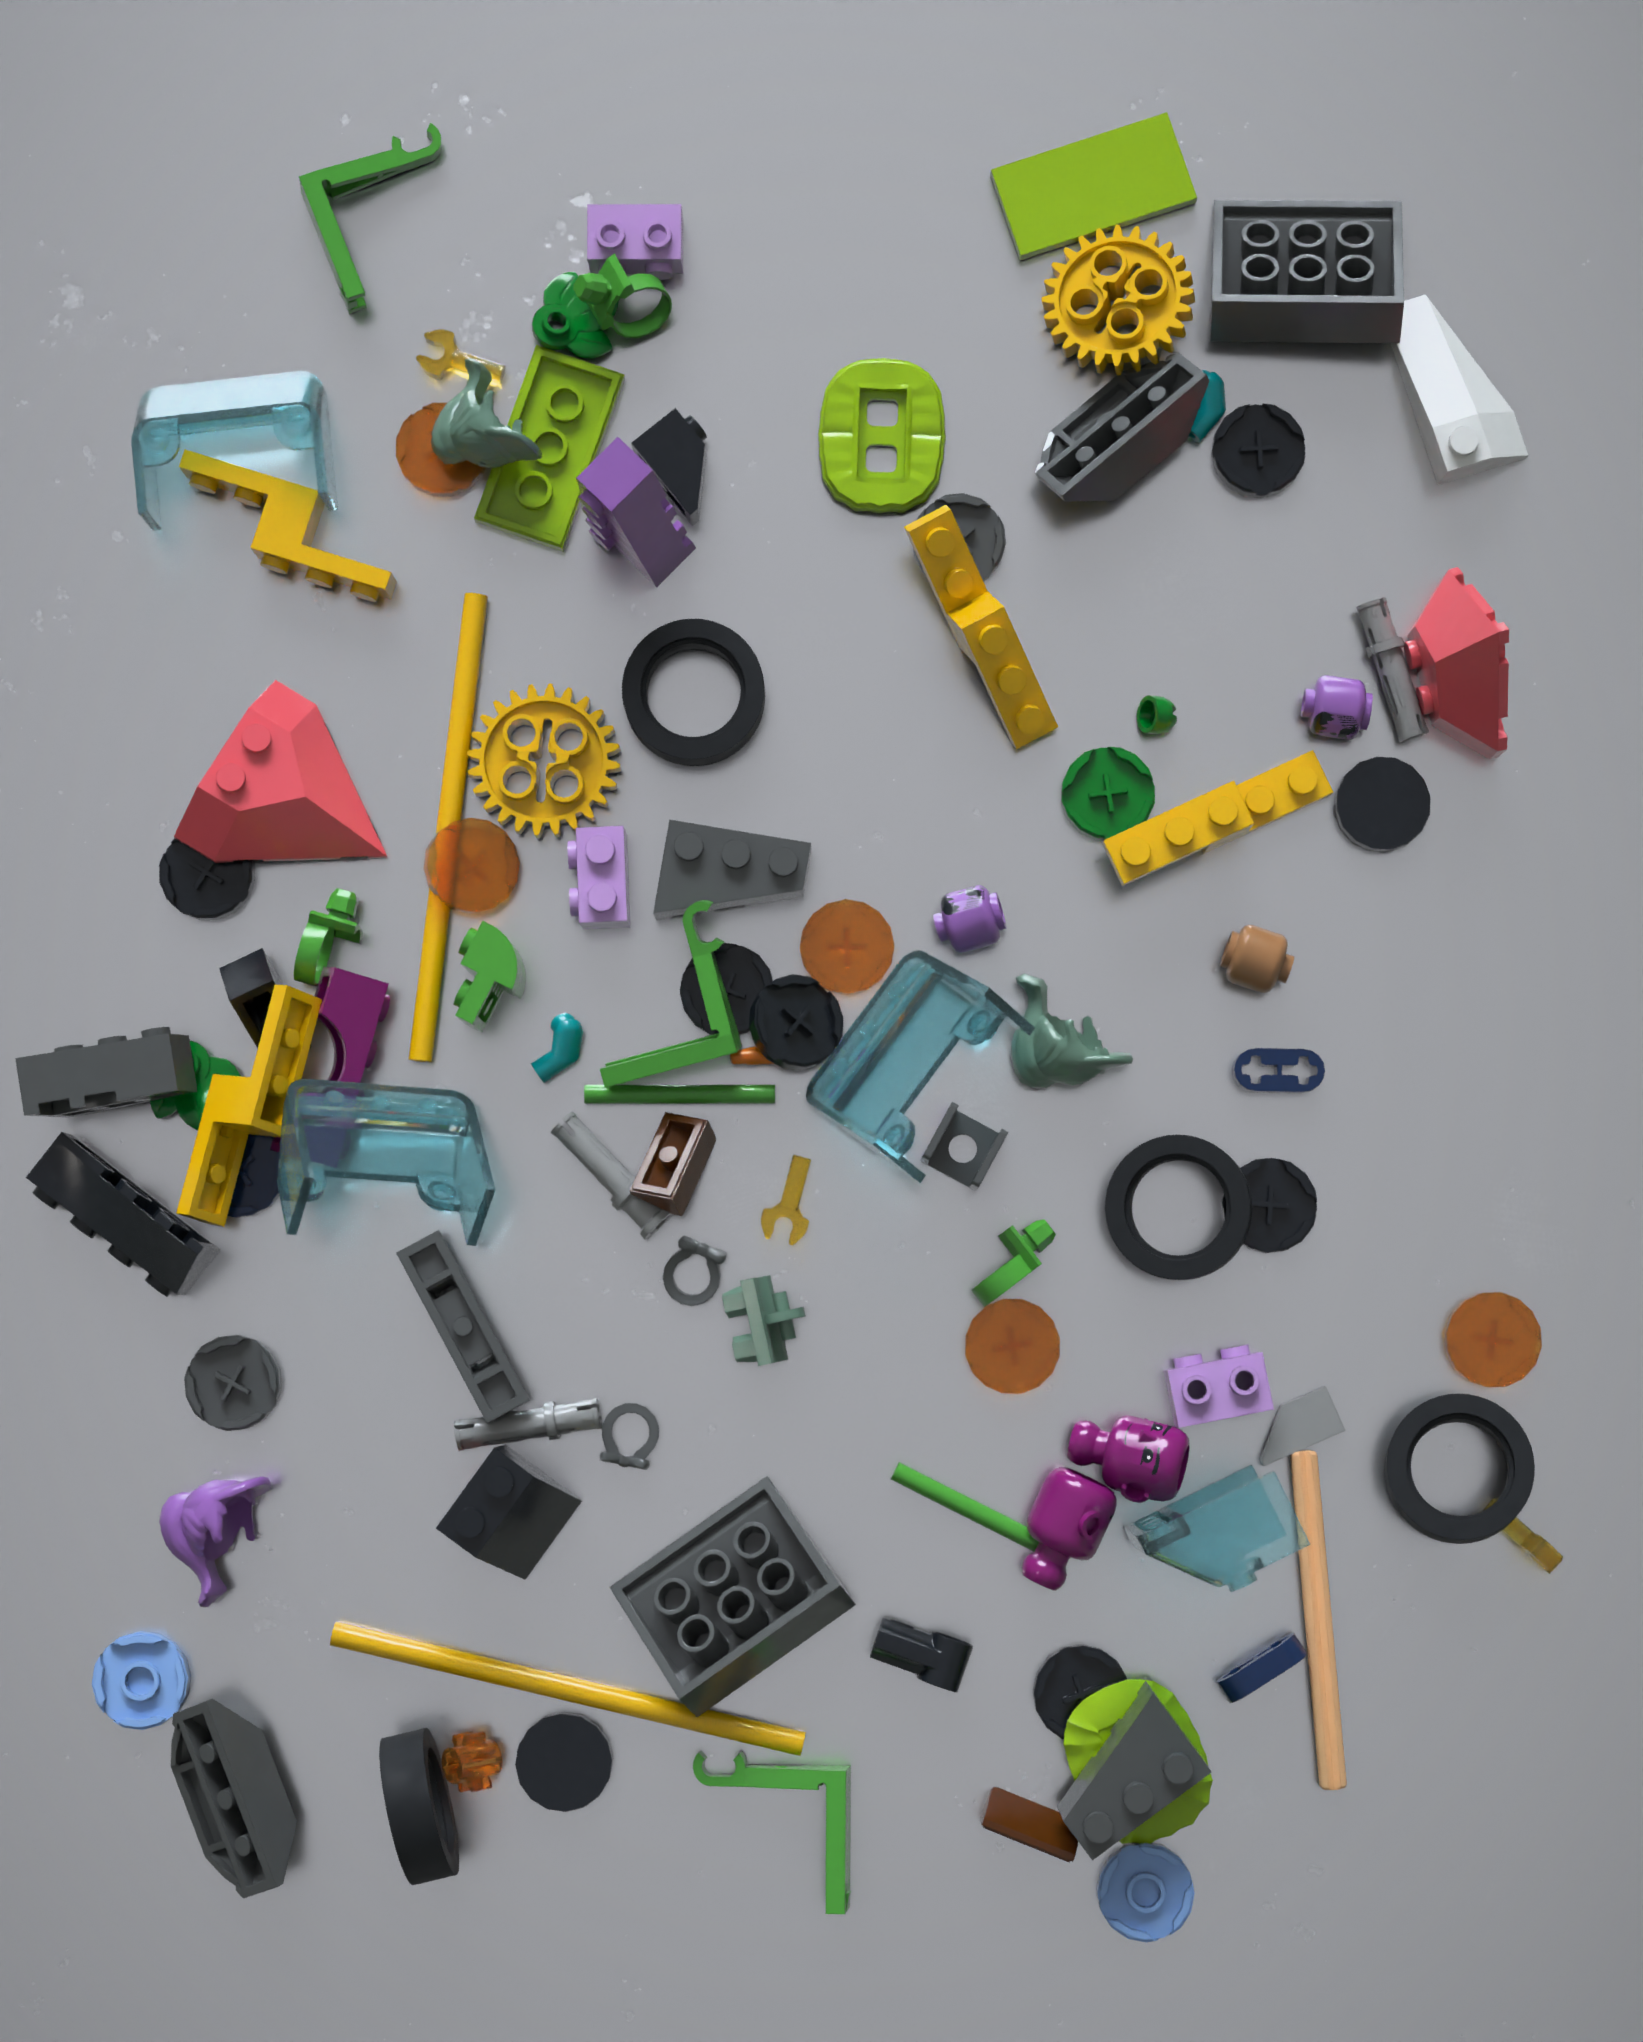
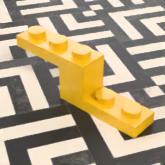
M184 449L179 468L190 479V486L212 494L216 493L217 488L234 493L233 498L253 507H260L261 503L265 502L250 547L257 558L262 559L261 566L282 574H287L289 568L306 573L305 579L307 581L327 588H332L333 582L351 587L350 593L364 600L376 602L378 596L392 599L397 584L392 572L311 547L326 503L318 490Z
M944 505L904 526L959 648L976 665L1012 745L1018 749L1058 728L1004 606L988 592L951 509Z
M1312 750L1238 785L1233 780L1103 840L1102 845L1121 885L1124 886L1200 850L1203 854L1331 796L1333 790Z
M275 984L251 1076L213 1074L176 1214L210 1225L225 1227L248 1135L287 1137L322 999L288 985Z

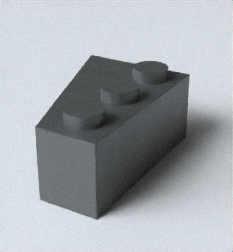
M669 819L653 911L655 919L660 920L684 915L690 905L700 900L713 902L707 911L711 912L729 907L750 906L804 897L811 857V843Z
M157 1027L141 1031L142 1038L127 1040L126 1036H113L97 1040L98 1045L94 1046L68 1045L55 1048L54 1052L15 1058L24 1116L69 1118L198 1092L189 1035L171 1034L170 1027Z
M1147 1681L1144 1682L1137 1692V1698L1123 1718L1118 1719L1110 1730V1736L1096 1756L1091 1757L1057 1805L1063 1822L1092 1861L1211 1773L1210 1768Z

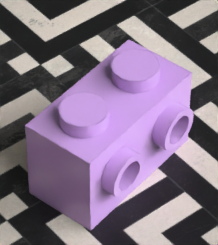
M587 204V261L590 273L598 274L606 259L614 253L626 274H651L659 278V280L672 278L673 273H683L682 205Z
M624 826L576 828V841H568L569 869H577L578 888L569 889L571 917L579 916V923L583 929L629 928L627 833Z
M1247 1344L1221 1349L1222 1359L1203 1362L1201 1354L1174 1358V1368L1163 1370L1174 1427L1181 1428L1274 1410L1263 1352L1250 1353L1249 1345Z

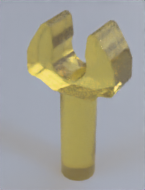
M439 329L424 334L427 343L445 350L444 355L437 360L422 355L416 356L419 366L429 377L442 380L447 372L454 369L468 373L465 368V359L472 358L482 363L489 370L492 381L502 382L506 366L461 352L455 344L456 338L453 332Z
M793 1155L780 1203L771 1209L765 1208L762 1212L761 1225L766 1239L769 1240L772 1237L775 1222L782 1217L790 1219L793 1224L789 1238L791 1246H794L806 1234L809 1220L802 1216L799 1204L811 1159Z
M1492 1499L1483 1511L1491 1507L1497 1499ZM1517 1517L1503 1529L1509 1537L1523 1548L1525 1553L1549 1574L1563 1560V1556L1542 1536L1535 1534Z

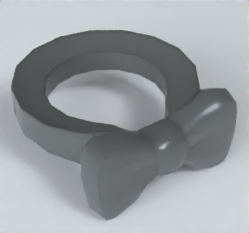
M682 1236L678 1241V1247L681 1249L671 1256L664 1267V1286L671 1298L680 1304L689 1306L703 1304L713 1297L719 1287L721 1277L719 1264L726 1260V1252L709 1247L705 1243H699L690 1237ZM692 1254H698L706 1258L710 1272V1283L701 1293L687 1294L681 1291L675 1284L673 1277L674 1269L684 1259L689 1258Z
M625 1403L615 1407L606 1416L602 1425V1439L606 1451L600 1453V1460L619 1464L621 1467L630 1466L647 1470L650 1464L645 1458L655 1448L659 1439V1425L655 1416L646 1407L637 1403ZM626 1413H636L642 1416L649 1426L647 1442L633 1456L621 1455L612 1437L614 1422Z

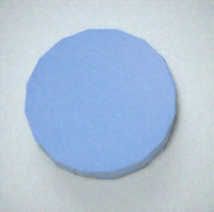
M139 1631L121 1636L105 1648L94 1665L92 1688L97 1705L103 1713L105 1712L109 1718L114 1720L113 1722L123 1728L144 1730L165 1723L173 1717L174 1713L179 1712L189 1694L191 1674L187 1658L175 1642L159 1633Z
M1156 1843L1127 1844L1111 1854L1099 1872L1096 1888L1100 1910L1110 1926L1127 1939L1146 1943L1165 1938L1167 1935H1171L1179 1930L1191 1913L1195 1894L1190 1872L1179 1855L1164 1845Z

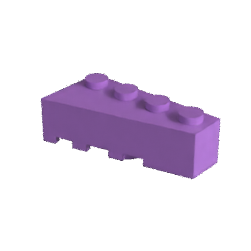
M619 437L576 478L581 492L578 498L584 505L582 511L587 516L585 521L591 527L589 533L607 551L614 546L654 586L658 587L696 549L694 543L685 536L687 531L684 525L678 520L674 524L671 523L677 513L665 498L667 495L654 471Z

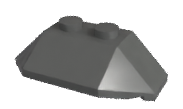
M1179 352L1167 356L1165 361H1158L1159 363L1156 365L1152 362L1143 364L1139 372H1136L1134 368L1123 371L1121 375L1114 377L1049 432L1042 451L1041 463L1037 465L1035 471L1037 478L1065 502L1116 501L1187 441L1209 383L1207 374Z
M214 1699L174 1713L172 1725L175 1729L171 1743V1769L205 1858L226 1880L236 1886L237 1893L243 1899L282 1885L285 1879L297 1820L263 1731Z

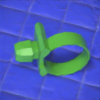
M615 253L606 259L598 274H581L574 283L573 290L582 302L588 304L602 331L612 327L618 335L625 338H640L656 331L668 319L672 309L671 298L659 278L651 274L639 273L627 276ZM644 289H657L662 292L657 307L641 320L631 323H619L613 319L612 312L620 298L625 299L634 292Z
M337 888L331 894L326 905V910L329 912L328 915L313 910L309 913L308 923L303 932L296 955L293 975L295 981L318 986L322 969L327 967L334 937L356 943L361 942L363 931L358 923L349 921L350 918H355L358 905L355 893Z
M1044 1219L1037 1220L1022 1230L1023 1236L1018 1233L1013 1225L998 1236L1013 1255V1258L971 1290L984 1307L1042 1264L1034 1254V1251L1042 1252L1053 1242L1056 1235Z

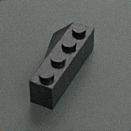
M61 1132L26 1177L37 1186L32 1193L38 1199L53 1209H56L59 1204L74 1215L70 1220L73 1226L92 1239L97 1233L112 1244L107 1251L114 1258L129 1268L134 1262L149 1273L145 1281L166 1297L171 1292H174L176 1295H186L220 1252V1249L71 1134Z

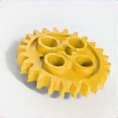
M1120 225L1115 226L1113 237L1106 238L1100 228L1096 229V242L1090 243L1083 236L1078 237L1081 250L1075 252L1065 247L1063 252L1067 264L1053 262L1051 266L1056 278L1044 280L1046 292L1050 294L1042 297L1043 308L1045 311H1048L1044 315V320L1047 328H1054L1050 332L1053 343H1063L1062 350L1066 358L1078 352L1077 359L1081 368H1084L1092 359L1095 360V366L1099 374H1102L1108 363H1113L1116 374L1121 375L1124 363L1131 362L1135 371L1139 372L1141 371V358L1147 357L1156 365L1159 363L1156 350L1162 348L1172 353L1174 347L1170 336L1184 338L1186 332L1184 325L1180 321L1193 320L1192 309L1188 305L1195 303L1194 289L1189 288L1193 285L1191 271H1184L1186 268L1184 256L1173 257L1175 253L1173 243L1170 241L1159 247V239L1156 232L1151 233L1145 241L1142 240L1139 226L1134 227L1129 237H1123ZM1108 266L1120 267V270L1113 275L1105 276L1100 274ZM1136 266L1141 267V268L1137 269V270L1132 274V276H1131V278H1130V274H1131V272L1133 271V269H1134ZM1150 285L1161 287L1153 295H1143L1140 293L1143 288ZM1091 304L1097 306L1089 314L1081 315L1076 313L1084 305ZM1105 323H1106V327H1105V329L1103 330V332L1100 333V334L1096 333V332L1099 331V330L1105 325ZM1125 324L1137 326L1129 334L1122 335L1116 332Z
M531 684L528 686L527 698L523 700L514 690H511L510 699L512 705L505 707L502 703L495 700L493 704L498 713L496 718L494 719L483 714L480 716L481 721L488 728L486 733H471L472 738L481 745V748L467 751V756L469 759L479 762L480 765L469 769L467 772L470 778L483 780L473 789L476 797L490 794L489 799L483 806L485 811L489 813L501 808L497 821L502 826L512 818H515V831L517 834L521 835L527 825L531 824L536 838H541L545 826H550L554 835L558 838L561 835V824L566 822L576 832V828H579L577 817L583 815L592 822L596 820L590 808L594 803L606 808L609 805L601 794L602 790H617V784L607 776L608 773L621 771L619 763L609 760L610 756L621 752L619 744L605 742L615 733L612 725L598 727L605 714L602 709L596 710L591 714L587 713L591 704L589 697L585 696L577 704H574L572 688L568 687L561 698L556 697L553 684H548L544 696H538L536 689ZM546 720H551L552 729L548 750L552 759L556 762L547 764L545 800L538 802L536 798L541 773L533 759H541L543 724ZM522 725L534 728V740L527 746L519 747L511 743V735L515 728ZM568 729L578 730L583 734L582 742L578 748L567 751L558 746L557 741L562 732ZM522 771L531 776V783L526 791L515 794L507 790V780L513 773ZM567 775L575 777L578 780V788L573 795L563 798L554 794L553 787L558 778Z

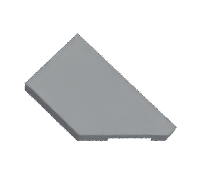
M1326 1386L1279 1406L1272 1430L1259 1458L1262 1466H1266L1346 1431Z

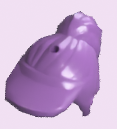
M261 1476L244 1481L212 1480L199 1486L191 1493L181 1492L170 1496L162 1506L159 1519L161 1534L171 1553L197 1575L201 1583V1594L198 1600L200 1607H209L227 1591V1587L219 1577L215 1560L228 1552L240 1527L245 1528L246 1538L249 1541L255 1540L253 1505H255L256 1497L265 1494L271 1489V1482L268 1477Z

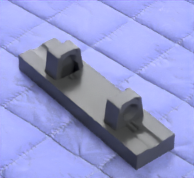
M437 1230L396 1252L486 1423L530 1401L440 1231ZM492 1354L486 1361L471 1367L474 1363Z

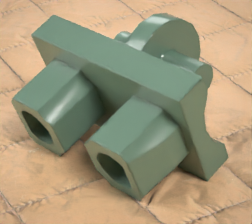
M770 1275L740 1281L741 1286L723 1293L722 1300L728 1318L747 1315L751 1330L750 1334L733 1337L732 1347L735 1360L737 1362H758V1366L788 1360L785 1340L796 1338L792 1319L805 1317L804 1307L790 1309L786 1291L774 1294Z

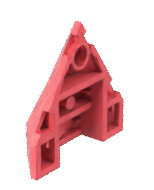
M1456 567L1449 569L1438 583L1407 635L1409 641L1404 642V652L1409 668L1411 670L1417 669L1421 686L1416 688V695L1423 715L1429 714L1431 725L1484 757L1493 759L1499 757L1507 750V735L1501 718L1508 717L1509 663L1505 658V644L1509 643V628L1504 622L1497 623L1495 611L1472 584L1465 585L1463 573Z
M277 680L248 708L197 786L174 835L175 839L215 863L233 862V860L300 861L337 860L341 857L387 858L386 852L317 705Z

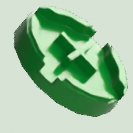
M1121 747L1095 748L1084 752L1070 765L1062 782L1061 804L1068 821L1079 833L1094 840L1103 841L1147 821L1155 804V786L1149 768L1136 754Z

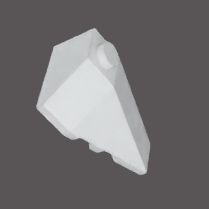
M1423 295L1404 301L1400 343H1391L1437 484L1441 485L1527 458L1529 455L1514 411L1429 298Z

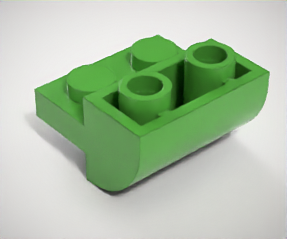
M485 921L481 922L478 930L474 928L469 929L459 948L458 953L464 956L460 964L470 974L474 975L475 978L473 982L468 979L463 982L453 1005L459 1007L455 1016L466 1025L480 1032H483L503 991L521 999L526 983L525 966L519 952L500 930Z

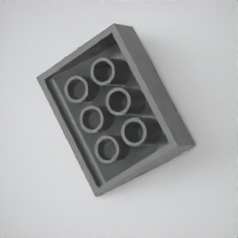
M1214 200L1210 341L1400 343L1404 310L1402 201Z
M768 1476L610 1587L675 1694L696 1717H699L856 1605Z

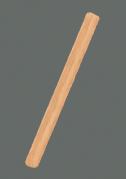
M1302 1450L1291 1454L1290 1462L1318 1778L1322 1789L1339 1790L1346 1787L1347 1781L1318 1456L1315 1451Z

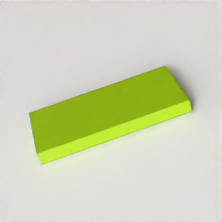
M1167 112L991 169L990 172L1020 260L1079 242L1078 237L1080 236L1086 239L1094 237L1098 228L1106 233L1114 230L1116 225H1120V227L1131 225L1195 204L1197 201L1196 192Z
M536 345L508 425L512 429L514 421L521 419L523 422V435L531 439L539 447L542 457L532 461H515L501 467L492 468L474 516L475 522L564 552L581 505V501L578 498L581 492L576 478L598 457L625 381V375Z

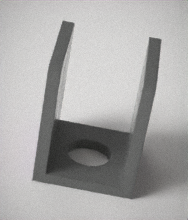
M952 1102L920 1161L976 1191L1009 1132L1001 1129L998 1133L957 1111L959 1105ZM967 1135L975 1141L977 1152L971 1161L959 1163L950 1156L949 1144L954 1137Z

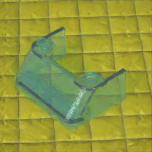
M296 371L160 386L147 391L139 402L131 437L138 514L153 531L162 530L156 467L170 463L177 456L180 449L181 435L273 425L277 439L286 448L295 451L314 449L318 494L329 511L338 510L327 393L319 378L310 372Z
M913 951L899 961L842 1037L833 1053L813 1076L807 1087L806 1098L809 1104L882 1159L921 1183L926 1175L903 1157L911 1148L915 1137V1125L904 1113L959 1040L969 1045L981 1044L995 1035L1003 1021L1029 1036L1035 1027L988 986L924 951Z
M299 1079L289 1085L283 1105L277 1175L278 1191L287 1234L297 1235L306 1202L315 1201L322 1197L327 1185L326 1177L416 1183L419 1197L429 1207L438 1211L459 1212L466 1244L476 1246L496 1189L475 1106L467 1096L460 1092L446 1089L316 1079Z
M1252 1464L1160 1508L1124 1528L1132 1546L1143 1554L1217 1588L1227 1585L1230 1592L1237 1591L1257 1580L1255 1571L1310 1545L1275 1471H1271L1258 1478Z

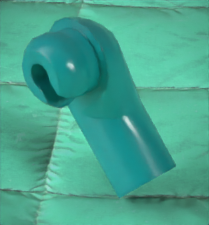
M1207 370L1202 371L1207 374L1209 383L1189 437L1198 443L1203 440L1226 411L1224 381L1216 372H1209Z
M561 1013L554 1017L550 1027L554 1031L552 1050L531 1063L543 1083L574 1064L580 1057L583 1029L581 1023L575 1020L569 1013Z

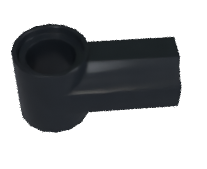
M883 1617L870 1653V1658L915 1673L918 1679L952 1692H958L973 1645L943 1633L932 1631V1634L913 1626Z

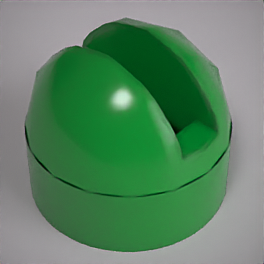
M1145 696L1137 710L1139 729L1143 733H1167L1177 722V717L1173 715V712L1176 710L1175 705L1169 699L1161 696Z

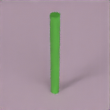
M585 1085L584 1103L775 1104V1085H613L609 1087L604 1085Z
M900 1462L898 1463L891 1480L1033 1552L1035 1551L1039 1542L1029 1535L1027 1526Z

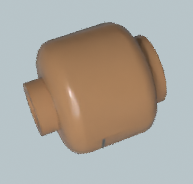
M1246 925L1239 933L1231 932L1220 967L1226 968V977L1231 983L1260 993H1267L1274 988L1277 981L1286 983L1294 962V956L1286 954L1288 943L1285 936L1254 925Z

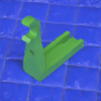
M430 123L427 129V138L432 142L428 147L414 152H406L402 149L401 139L393 136L392 150L299 176L302 197L349 314L367 308L363 298L365 291L327 196H330L334 201L398 173L437 159L441 152V135L437 127Z
M700 900L690 905L683 915V926L693 957L711 1030H718L719 1033L608 1062L605 1064L606 1067L600 1068L605 1087L623 1084L635 1079L733 1054L742 1047L714 955V951L721 947L724 941L717 937L711 942L703 941L699 937L695 923V914L698 911L707 912L713 904L712 901Z
M702 1751L698 1752L693 1762V1771L698 1781L706 1786L819 1790V1786H822L823 1783L826 1785L825 1914H846L850 1908L851 1765H747L745 1754L740 1752L733 1760L736 1765L733 1774H711L705 1768L707 1756Z

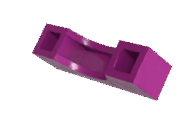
M323 967L315 997L322 999L317 1019L325 1026L333 1043L334 1063L332 1071L324 1086L317 1093L295 1103L287 1137H274L270 1148L271 1151L336 1168L338 1159H344L351 1139L350 1133L346 1132L351 1113L356 1114L363 1100L364 1088L360 1086L364 1068H369L372 1065L376 1055L377 1041L373 1040L377 1023L383 1022L390 1006V996L386 994L389 983L336 967Z

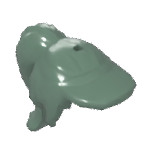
M465 359V368L468 371L469 378L467 384L459 394L444 406L432 429L431 445L438 459L444 464L469 461L487 468H497L515 461L541 459L542 452L531 439L523 435V422L521 419L515 420L511 429L509 425L504 426L500 423L499 418L495 416L492 398L494 392L487 390L488 385L492 381L489 370L475 359Z
M1028 974L1016 977L1017 983L1025 990L1028 996V1007L1014 1032L1011 1043V1060L1014 1066V1073L1021 1083L1035 1089L1047 1088L1055 1082L1078 1085L1089 1081L1098 1074H1103L1107 1069L1132 1064L1133 1057L1131 1053H1109L1106 1048L1103 1049L1102 1041L1098 1039V1034L1093 1026L1091 1017L1086 1016L1083 1018L1084 1031L1081 1034L1075 1029L1073 1020L1065 1021L1060 1020L1057 1016H1051L1047 1009L1048 986L1043 979Z

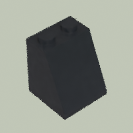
M505 1444L493 1448L436 1529L475 1558L526 1580L582 1500Z

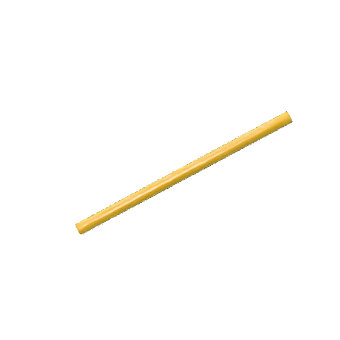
M478 593L464 594L408 1059L417 1062L432 1063L469 759L467 751L470 750L488 596Z
M340 1622L335 1623L331 1635L330 1646L801 1756L806 1732L710 1709L696 1717L680 1702Z

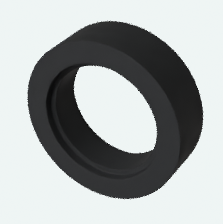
M682 619L660 626L649 633L636 646L624 670L622 699L628 721L634 733L651 752L675 764L704 766L727 759L743 748L751 739L763 715L765 687L759 661L751 647L740 635L714 621ZM687 649L707 650L725 659L737 674L741 687L739 704L731 719L719 730L699 737H687L669 731L656 720L648 705V686L656 668L667 657Z
M1166 1135L1139 1145L1119 1163L1107 1188L1105 1215L1114 1243L1133 1265L1160 1278L1189 1280L1217 1271L1236 1255L1250 1229L1252 1197L1243 1172L1237 1163L1222 1149L1198 1137ZM1186 1160L1204 1166L1217 1178L1225 1194L1226 1216L1219 1234L1208 1246L1188 1255H1169L1150 1246L1139 1234L1133 1220L1132 1201L1139 1182L1151 1169L1165 1162Z
M1470 1394L1438 1396L1414 1408L1395 1430L1385 1458L1387 1490L1400 1515L1420 1533L1441 1542L1454 1544L1478 1542L1506 1528L1525 1506L1530 1496L1535 1476L1532 1447L1518 1421L1498 1404ZM1460 1422L1477 1426L1493 1437L1504 1454L1507 1466L1504 1490L1491 1507L1480 1513L1469 1516H1455L1443 1513L1428 1504L1414 1484L1411 1473V1459L1414 1448L1422 1436L1442 1424Z
M423 1728L382 1738L379 1747V1760L385 1806L396 1852L408 1882L411 1885H417L457 1875L459 1872V1847L454 1812L442 1761L431 1732L428 1728Z

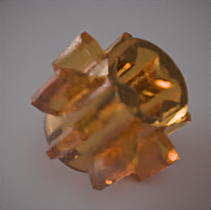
M470 1731L453 1735L452 1742L454 1747L445 1749L441 1760L442 1770L447 1781L451 1784H458L459 1792L470 1790L472 1793L492 1788L490 1777L498 1775L502 1768V1754L498 1744L492 1739L486 1740L484 1731L476 1733Z

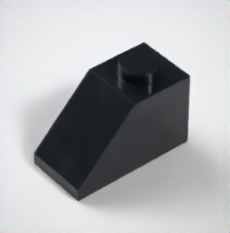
M675 408L631 442L633 451L654 471L666 495L693 526L700 519L707 458L703 440L707 438V435L691 415L684 419Z
M263 948L219 968L228 999L257 1049L274 985H283Z

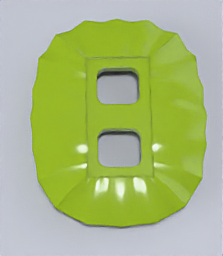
M890 358L863 359L843 367L830 380L824 392L820 411L818 441L822 481L828 487L835 500L846 504L855 511L904 513L915 505L926 502L939 484L946 441L942 394L930 373L920 366L909 361ZM873 400L896 402L898 405L897 424L894 426L870 425L867 422L868 403ZM870 446H890L895 448L897 451L896 469L893 472H871L867 470L866 450Z
M1127 1679L1104 1687L1082 1700L1067 1720L1064 1733V1748L1069 1768L1075 1781L1091 1757L1096 1756L1110 1736V1730L1118 1719L1123 1718L1137 1698V1692L1144 1682L1147 1681L1207 1765L1208 1761L1201 1745L1199 1734L1192 1725L1188 1714L1180 1705L1175 1695L1155 1681ZM1211 1773L1119 1842L1122 1844H1151L1160 1838L1172 1836L1181 1828L1194 1824L1199 1813L1209 1804L1210 1788L1213 1782Z

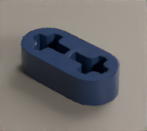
M1249 1049L1236 1058L1232 1067L1233 1080L1237 1086L1244 1091L1252 1093L1310 1092L1320 1085L1325 1074L1324 1062L1320 1056L1306 1049ZM1254 1057L1258 1058L1259 1066L1274 1067V1075H1262L1258 1079V1084L1251 1083L1250 1075L1242 1074L1241 1069L1250 1064L1251 1058ZM1299 1058H1303L1307 1067L1314 1068L1315 1074L1306 1078L1303 1085L1299 1084V1079L1296 1075H1282V1067H1294L1298 1064Z
M1290 1633L1225 1673L1217 1680V1684L1229 1703L1236 1702L1296 1665L1307 1656V1652L1295 1633Z

